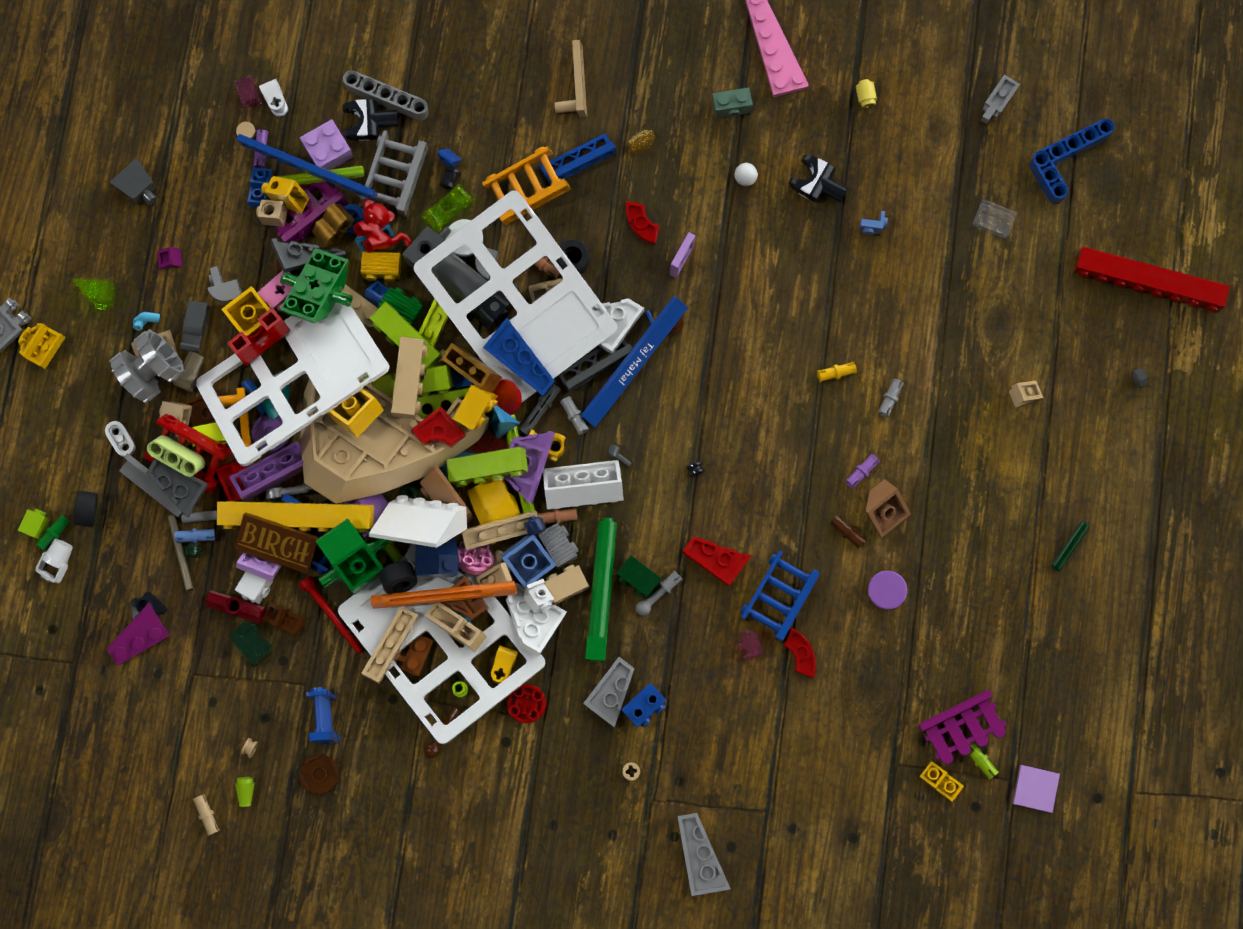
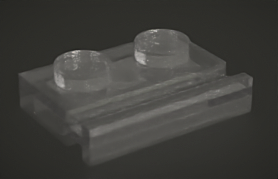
M982 199L972 225L1007 239L1017 212Z

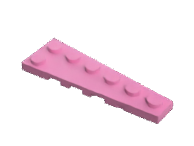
M745 0L773 97L808 89V82L768 1Z

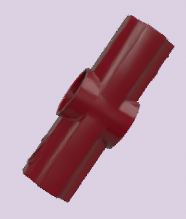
M213 590L206 597V607L231 614L234 617H240L261 624L266 615L265 607L240 600L237 597H231ZM239 603L238 610L232 611L233 605Z

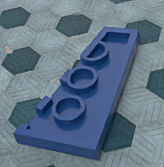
M508 318L503 321L483 346L486 351L542 396L555 381Z

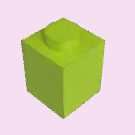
M27 509L18 531L39 540L43 536L50 519L45 517L46 513L41 510L35 509L33 512Z

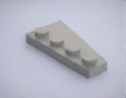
M698 814L677 816L691 896L730 890L731 888Z

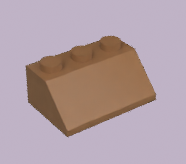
M434 467L420 482L422 485L421 492L426 499L430 497L432 501L439 500L445 504L458 503L459 506H465L468 523L473 519L470 510L439 467Z

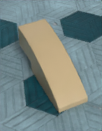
M435 602L425 614L427 619L474 652L477 651L487 637L480 629L440 602Z

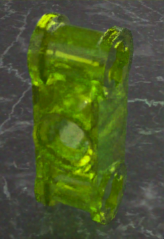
M458 184L437 204L428 209L421 219L426 221L434 232H437L462 209L466 208L473 201L474 197L463 189L462 184ZM445 206L452 207L449 211L443 210Z

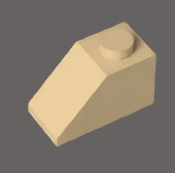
M162 401L159 414L160 417L165 414L172 415L189 426L192 406ZM170 431L169 437L178 442L180 436Z

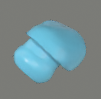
M140 313L132 322L133 328L140 331L147 322L159 323L160 314Z

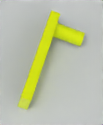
M435 298L419 330V333L433 346H435L448 319V315Z

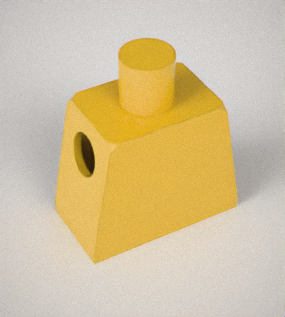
M273 176L269 183L265 182L261 187L262 193L266 194L272 201H282L288 210L302 214L310 199L299 184L291 179Z

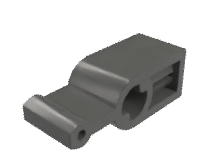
M188 301L180 350L200 353L202 338L206 332L211 308L207 303Z

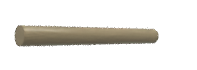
M175 515L168 516V521L185 590H192L193 585L182 542L175 543V531H179Z

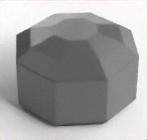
M1142 368L1132 371L1131 377L1134 385L1138 388L1146 386L1148 379L1145 371Z

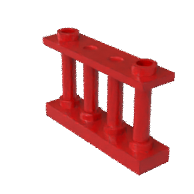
M165 414L157 419L156 423L163 427L161 435L169 437L171 431L180 436L178 443L183 446L189 441L196 445L194 452L202 455L203 450L213 455L207 473L200 470L193 476L208 484L204 492L210 494L216 490L220 484V481L214 478L216 468L220 459H225L232 453V450L227 448L225 444L219 443L177 420L172 415ZM145 451L143 458L153 462L155 458L149 455L148 451Z

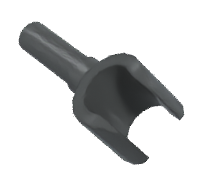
M612 444L609 447L608 455L630 466L631 462L618 454L620 447Z

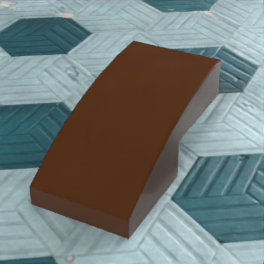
M268 602L263 621L299 636L306 618Z

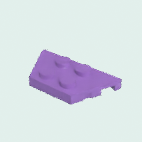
M552 431L543 434H532L527 437L512 438L509 447H521L526 450L528 472L522 473L521 477L512 478L511 475L504 476V479L527 502L532 504L555 435Z

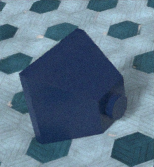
M455 538L448 540L437 548L416 544L415 576H457L459 555Z

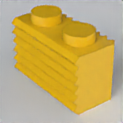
M362 252L361 275L365 280L376 281L377 278H382L385 281L394 282L395 279H400V253Z

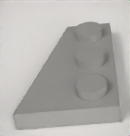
M618 657L583 703L614 728L634 668Z

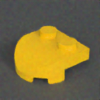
M37 323V326L33 328L27 327L21 334L18 341L20 344L19 353L32 363L46 369L66 337L42 323Z

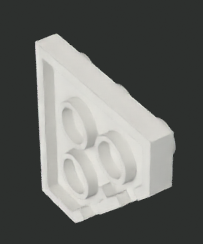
M623 299L621 302L611 304L610 302L602 303L616 322L617 330L598 346L611 354L615 352L644 312V307L630 299ZM597 305L591 308L597 317L603 314Z
M516 583L517 594L508 595L506 602L521 647L539 657L567 611L552 603V607L549 610L534 614L523 597L525 588Z

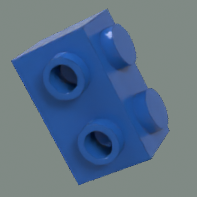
M650 683L621 711L637 728L640 725L644 728L651 721L650 716L654 712L659 714L666 707L664 705L666 699ZM649 698H655L656 702L650 703ZM635 711H640L642 715L637 717L634 713Z

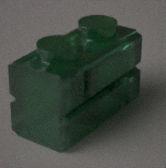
M245 621L231 632L228 637L253 667H256L273 653L270 649L272 644L266 637L261 638L258 634L260 629L254 622L250 624Z

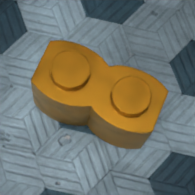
M333 203L325 209L323 218L315 222L312 233L325 247L334 248L340 242L344 233L352 226L355 219L341 204Z

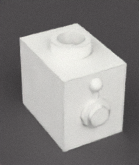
M245 572L235 591L240 593L243 599L260 604L262 599L269 594L273 581Z

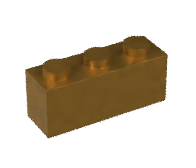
M453 343L450 344L441 358L477 387L487 392L493 393L502 379V376L466 349Z

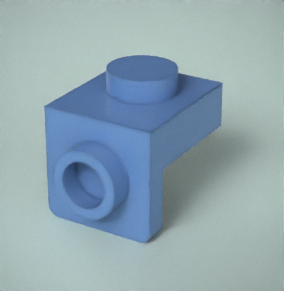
M881 211L879 221L861 219L859 231L865 235L881 234L883 228L886 229L888 218L885 217V211Z

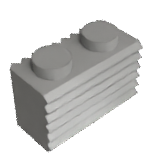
M558 523L538 534V537L556 564L557 569H560L578 558L576 553L579 550L574 542L570 543L566 536L569 534L564 525L560 527Z

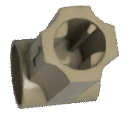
M189 351L183 364L185 372L176 380H173V385L192 392L196 387L198 374L205 358Z

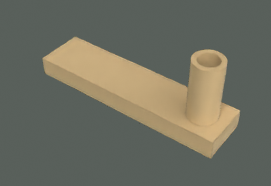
M573 40L576 100L555 102L556 113L577 111L580 117L587 116L583 46L580 40Z
M537 511L467 528L461 532L465 549L468 550L527 534L524 524L528 521L529 517L534 515L538 517Z
M402 606L400 607L361 673L363 676L378 684L384 679L385 673L419 617L417 614Z

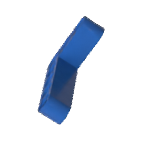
M1102 119L1037 151L1033 155L1029 163L1030 169L1051 203L1060 204L1068 194V188L1055 165L1107 140L1115 129L1112 120ZM1101 127H1105L1108 132L1102 131ZM1084 135H1089L1092 140H1087ZM1068 143H1073L1076 148H1071ZM1052 151L1058 152L1060 156L1053 155ZM1036 159L1042 160L1043 164H1038ZM1045 175H1050L1053 180L1046 179ZM1054 191H1059L1062 196L1055 195Z

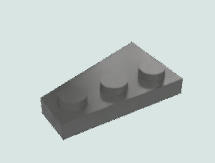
M154 459L146 472L152 481L187 518L208 486L206 482L194 476H185L157 459Z

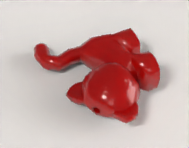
M369 198L364 200L363 217L365 222L361 221L355 224L353 228L358 237H367L362 243L366 252L370 253L375 250L389 249L400 240H404L405 246L408 248L412 241L407 234L399 232L391 238L382 231L388 223L394 220L395 214L388 211L382 204L374 203Z

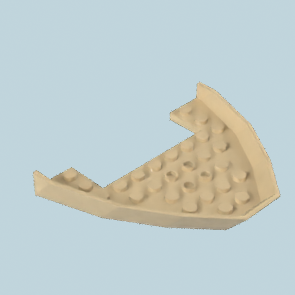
M310 378L304 391L303 410L320 399V395ZM367 384L363 389L377 399L384 411L358 438L334 422L328 413L319 416L301 430L300 442L302 460L304 461V483L335 504L385 493L425 477L434 467H442L447 463V459H453L478 442L489 427V417L484 415V424L480 429L477 428L476 430H471L455 421L465 432L466 437L452 448L440 442H431L423 446L411 433V429L424 419L416 415V419L392 416L393 399ZM458 397L446 412L452 419L462 403V400ZM318 409L314 410L313 412H311L310 414H308V416L311 417L312 415H314L315 413H317L319 410H318Z

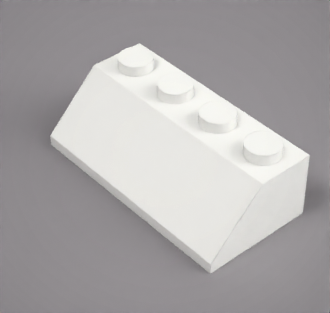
M619 460L543 469L547 509L578 507L589 504L596 505L606 502L614 503L624 500Z

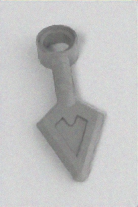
M308 485L289 488H270L265 490L266 500L283 498L285 493L294 495L316 490Z

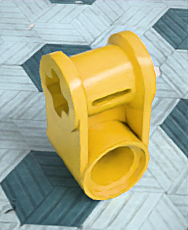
M499 646L491 671V677L495 684L499 685L510 676L519 651ZM503 671L505 677L497 679L496 673Z

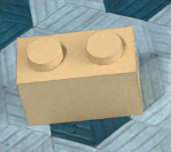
M570 565L563 569V573L559 575L554 573L546 578L547 581L544 584L554 598V605L589 589V585L579 565L576 567Z

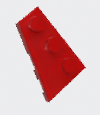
M695 536L682 551V554L728 587L752 556L736 552L731 548L727 549L718 546L716 543Z

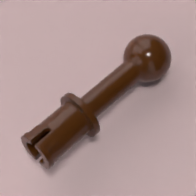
M454 706L447 718L442 720V723L448 725L461 715L463 711ZM436 739L424 747V753L429 758H435L440 752V743Z

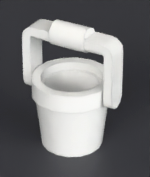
M54 539L47 552L42 554L36 566V572L48 582L60 583L68 568L67 562L73 547L62 540ZM46 563L59 568L56 577L43 570Z

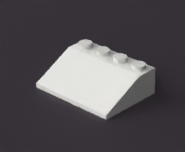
M400 495L395 500L389 502L369 532V537L437 548L467 529L466 507L459 506L458 503L445 504L439 500L425 501L424 498L412 499L406 495Z

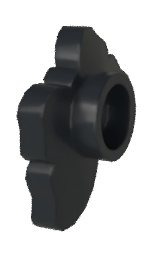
M151 592L144 593L143 597L139 599L134 598L131 600L133 619L144 609L148 602L156 614L165 613L167 607L157 600V597Z

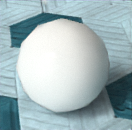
M742 163L736 168L734 176L738 184L749 186L757 180L758 173L753 164Z

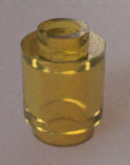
M644 128L631 135L627 142L633 153L641 152L654 145L656 137L651 129L647 130V128Z

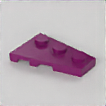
M148 602L144 609L136 615L132 622L107 647V650L118 666L167 638L169 633Z

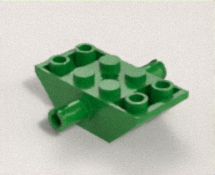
M315 248L298 277L287 272L282 273L284 276L281 275L280 283L291 286L292 289L282 304L280 311L311 323H316L328 317L335 303L349 307L350 304L348 302L352 303L353 296L342 292L345 287L349 260Z
M347 518L316 540V543L333 568L319 577V581L324 588H327L337 579H343L349 589L356 594L379 578V574L384 567L375 555L377 551L390 544V542L386 539L376 538L372 542L366 543Z

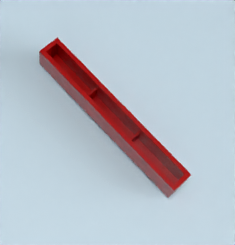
M1084 246L1078 251L1073 273H1077L1078 276L1083 278L1092 277L1101 283L1110 282L1120 288H1133L1135 292H1148L1154 297L1170 298L1172 302H1185L1191 307L1207 308L1206 310L1209 312H1220L1225 307L1230 288L1229 285Z

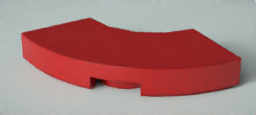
M626 201V217L632 231L643 241L656 245L659 225L652 223L647 218L645 204Z
M790 628L784 647L790 650L795 658V672L813 679L816 670V658L809 641L800 632Z

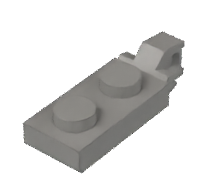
M1004 74L984 104L982 110L986 112L982 116L981 121L987 124L992 116L997 118L1020 84Z

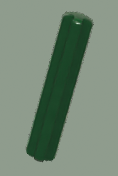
M1084 521L1079 523L1052 563L1051 567L1058 572L1062 570L1089 530L1090 525Z

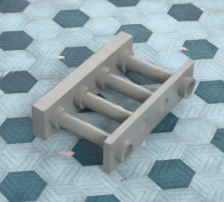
M383 130L382 136L379 135L376 146L378 148L365 186L372 189L376 181L401 188V197L394 198L377 193L375 200L395 205L398 215L406 217L428 150L427 143L419 140L418 145L412 147L389 140L388 132ZM386 147L412 154V163L406 164L383 157ZM380 164L406 171L408 174L406 180L400 181L377 174ZM359 195L363 203L366 198Z

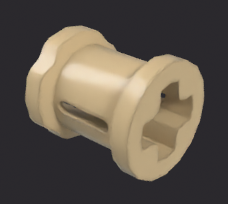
M630 762L623 767L622 774L627 780L633 781L639 777L640 768L637 764ZM629 766L637 770V773H634V777H630L625 772L629 769Z

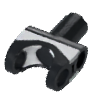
M355 100L342 105L343 112L352 113V115L360 117V121L356 126L343 131V136L346 139L357 141L376 140L379 137V128L398 127L399 125L398 111H378L376 100Z
M804 155L801 161L811 171L812 176L807 180L790 178L789 186L801 196L813 202H818L822 193L841 202L848 187L831 179L836 169L819 158Z

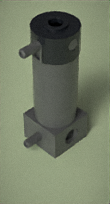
M427 226L403 252L406 265L414 271V264L424 257L426 253H429L444 242L445 238L451 233V229L445 227L438 235ZM453 252L431 269L447 293L458 303L487 282L485 278ZM514 283V286L517 288V290H519V285ZM497 291L470 311V313L486 328L493 331L507 318L513 306L502 291Z

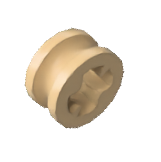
M248 738L241 754H247L251 758L258 747V742H252V739Z

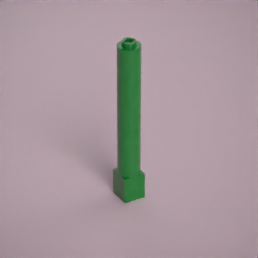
M602 518V521H598L585 658L586 661L605 663L617 531V523L612 518Z

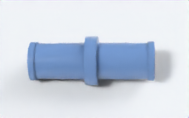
M193 528V530L175 531V543L193 542V544H197L200 541H215L214 529L197 530Z

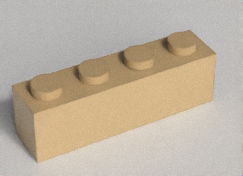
M400 337L391 408L392 416L416 419V413H420L421 402H418V395H422L423 383H420L421 376L425 375V364L422 363L423 357H427L428 345H425L424 339Z

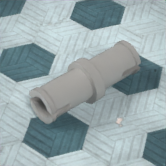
M892 379L888 392L883 396L884 400L878 410V414L886 418L890 416L894 404L898 402V395L904 385L903 382L898 379Z
M569 396L561 400L560 403L568 415L567 418L573 423L578 435L587 432L589 428L581 416L582 412L577 409L572 398Z

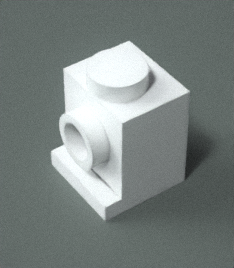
M544 579L527 585L523 593L524 599L534 614L549 610L554 601L553 596L544 584Z

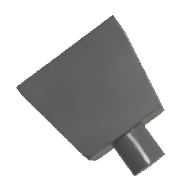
M137 158L110 181L117 191L135 204H139L144 200L148 205H152L157 200V197L152 193L156 189V185Z

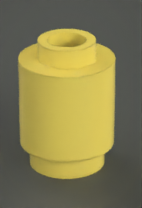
M868 79L859 81V84L856 85V92L861 107L867 109L876 106L877 97L874 82Z

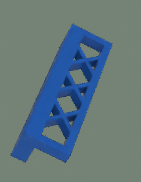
M606 133L551 160L550 163L558 168L554 171L558 179L562 180L616 154V147L612 141H609ZM605 141V145L595 149L598 142ZM584 149L591 151L585 154L584 156L579 157L580 151ZM566 158L574 159V161H572V162H570V163H568V164H566V165H564V166L562 165L564 159H566ZM541 165L540 169L549 186H551L552 182L544 166Z

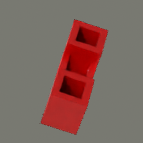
M273 308L257 319L260 322V328L256 333L247 336L240 332L227 343L245 366L291 331Z

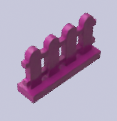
M326 182L312 183L308 188L304 185H299L310 198L306 204L308 209L302 212V214L288 210L287 212L294 220L289 224L285 221L284 227L275 226L279 230L277 235L284 243H290V241L299 243L312 233L315 222L323 218L325 209L333 203L341 204L342 206L348 205L344 195L336 187L332 189ZM316 189L323 196L319 201L311 194Z
M989 689L918 725L920 733L926 732L927 734L925 737L926 742L931 741L937 754L934 755L936 760L940 759L943 764L948 765L953 761L952 752L958 750L960 755L967 756L971 751L970 743L975 741L979 747H985L988 743L986 735L993 733L996 738L1004 737L1006 733L1004 727L1007 724L1005 720L1001 722L994 710L997 708L995 702L990 703L993 696ZM976 707H978V708L980 709V710H978V711H976V712H973V711H972V709H974V708H976ZM961 715L962 719L956 721L955 717ZM983 715L989 726L984 731L977 720V717ZM944 724L945 727L939 730L937 726ZM966 724L972 737L966 739L959 726ZM947 732L954 743V746L948 748L942 737Z

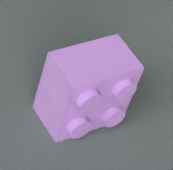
M332 119L300 137L313 163L325 170L334 169L353 158L351 149Z

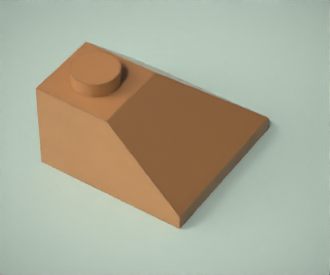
M884 479L870 490L866 512L879 536L882 538L910 516L911 513L898 489Z

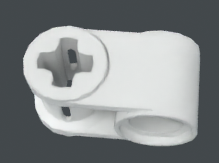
M277 79L259 85L272 113L277 117L284 116L288 111V106Z

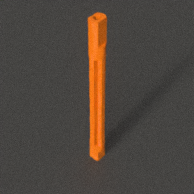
M515 581L372 595L371 605L373 609L515 595L517 594V586Z

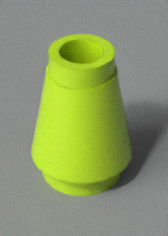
M253 777L237 778L235 787L240 807L251 806L255 785Z

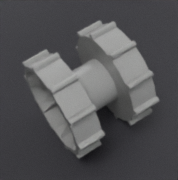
M151 329L142 332L134 339L137 347L136 350L140 354L139 357L124 350L109 360L112 368L111 371L121 383L120 385L132 394L134 398L136 397L144 403L151 401L161 392L158 381L155 379L156 375L168 380L170 383L185 372L182 364L183 361L179 358L174 348L161 335H158Z

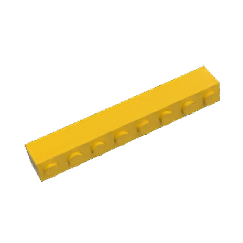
M217 502V525H223V529H235V525L240 526L245 512L290 528L299 527V531H311V527L318 528V531H330V528L336 527L347 518L358 532H368V529H372L374 526V505Z

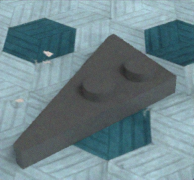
M276 238L271 239L270 242L283 272L304 268L315 248L343 258L346 256L345 251L337 248L327 250L319 248L318 245L300 244L294 241L284 243L278 242Z

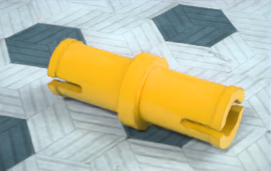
M854 362L839 366L835 364L831 368L817 370L819 382L834 378L838 380L842 376L856 374V365Z

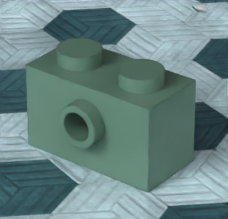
M749 87L712 94V107L715 119L729 116L735 117L751 113L753 104Z

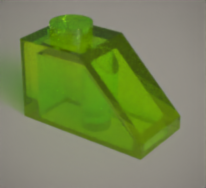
M73 278L74 284L95 308L107 309V307H113L116 285L111 280Z

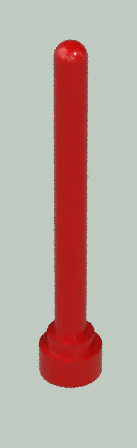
M308 576L298 584L301 590L310 593L356 653L361 654L363 652L362 646L316 590L314 579Z

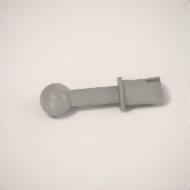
M674 570L663 582L660 581L659 583L662 586L646 601L642 600L637 603V613L641 616L648 615L651 611V606L666 592L670 594L671 590L683 580L681 576Z

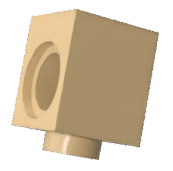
M261 200L260 206L257 207L256 215L262 225L284 227L288 209L282 201Z

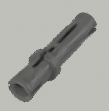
M552 384L545 394L538 398L539 402L521 428H519L520 432L526 436L529 435L548 407L551 408L553 400L561 391L559 387ZM550 395L549 399L546 401V403L544 404V406L541 408V406L543 405V403L545 402V400L547 399V397ZM539 411L533 422L529 424L533 417L536 415V413Z

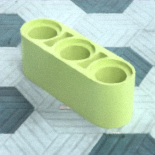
M160 435L147 445L149 455L185 476L191 477L205 466V460L201 455L165 435Z

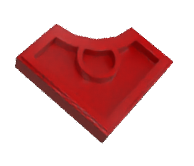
M439 407L411 429V433L423 446L431 442H440L452 448L466 437L465 432L442 407Z

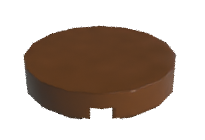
M317 754L310 756L304 761L299 777L301 784L306 790L314 794H324L336 786L339 781L340 772L338 765L332 758Z

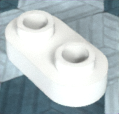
M118 421L108 423L105 428V434L115 451L122 457H125L127 453L132 455L135 452L136 446L124 425ZM119 429V433L114 435V430ZM129 445V449L124 451L123 447Z

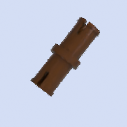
M836 515L830 522V525L836 528L842 534V537L844 539L847 538L857 549H860L867 541L854 530V526L848 525L839 515Z

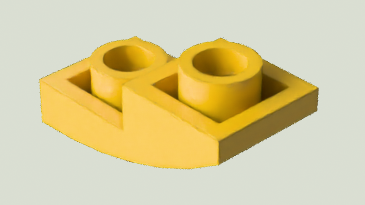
M932 761L920 775L921 779L952 803L964 788V785L948 775L945 770Z

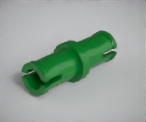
M61 514L50 528H46L45 534L35 544L45 552L54 539H58L60 537L59 534L71 522Z

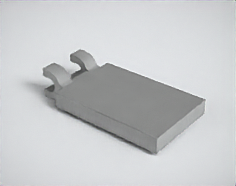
M10 297L2 306L0 305V353L24 331L21 326L32 319L24 311H21L15 317L11 312L20 305Z

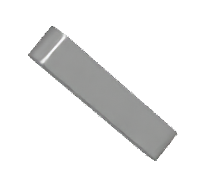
M347 71L343 76L345 87L350 93L365 99L376 100L379 105L397 110L399 113L419 121L425 120L429 115L427 103L422 98L356 71ZM352 79L357 80L354 84L348 83ZM368 86L374 87L371 91L365 90ZM385 93L390 94L388 98L382 97V95ZM402 100L407 101L405 105L399 104V102ZM418 107L424 108L422 112L415 111Z

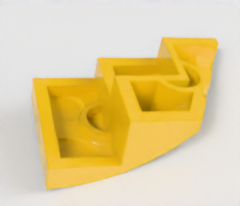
M488 479L485 483L479 484L467 491L480 525L520 514L516 498L508 492L504 479L499 481Z

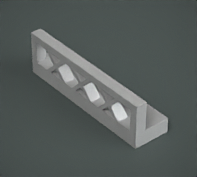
M127 453L124 457L127 462L119 471L180 518L183 512L146 474L148 469Z

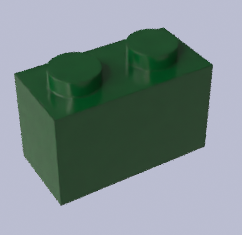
M631 555L616 573V576L619 577L617 580L625 587L628 585L634 589L633 593L641 599L643 597L648 599L662 579Z

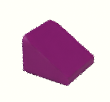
M168 247L157 251L160 270L182 267L181 250L179 248Z

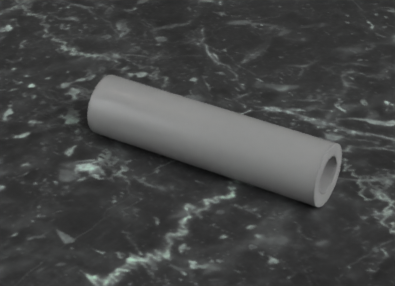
M217 510L194 512L188 518L182 514V523L217 520Z

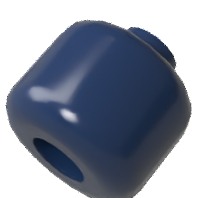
M535 515L529 517L528 521L524 524L528 536L533 534L535 536L546 530L543 519L535 517Z

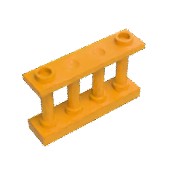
M548 146L536 149L534 154L498 174L488 176L482 182L483 186L488 190L492 188L497 199L500 200L504 197V194L499 184L509 179L514 191H518L532 210L571 189L564 178L562 180L558 179L548 159V156L553 154ZM539 161L542 162L552 182L551 186L547 188L541 187L531 167ZM525 170L536 191L535 195L529 198L525 196L515 176ZM509 209L499 218L507 225L519 217L512 209ZM524 209L520 213L523 216L528 212Z

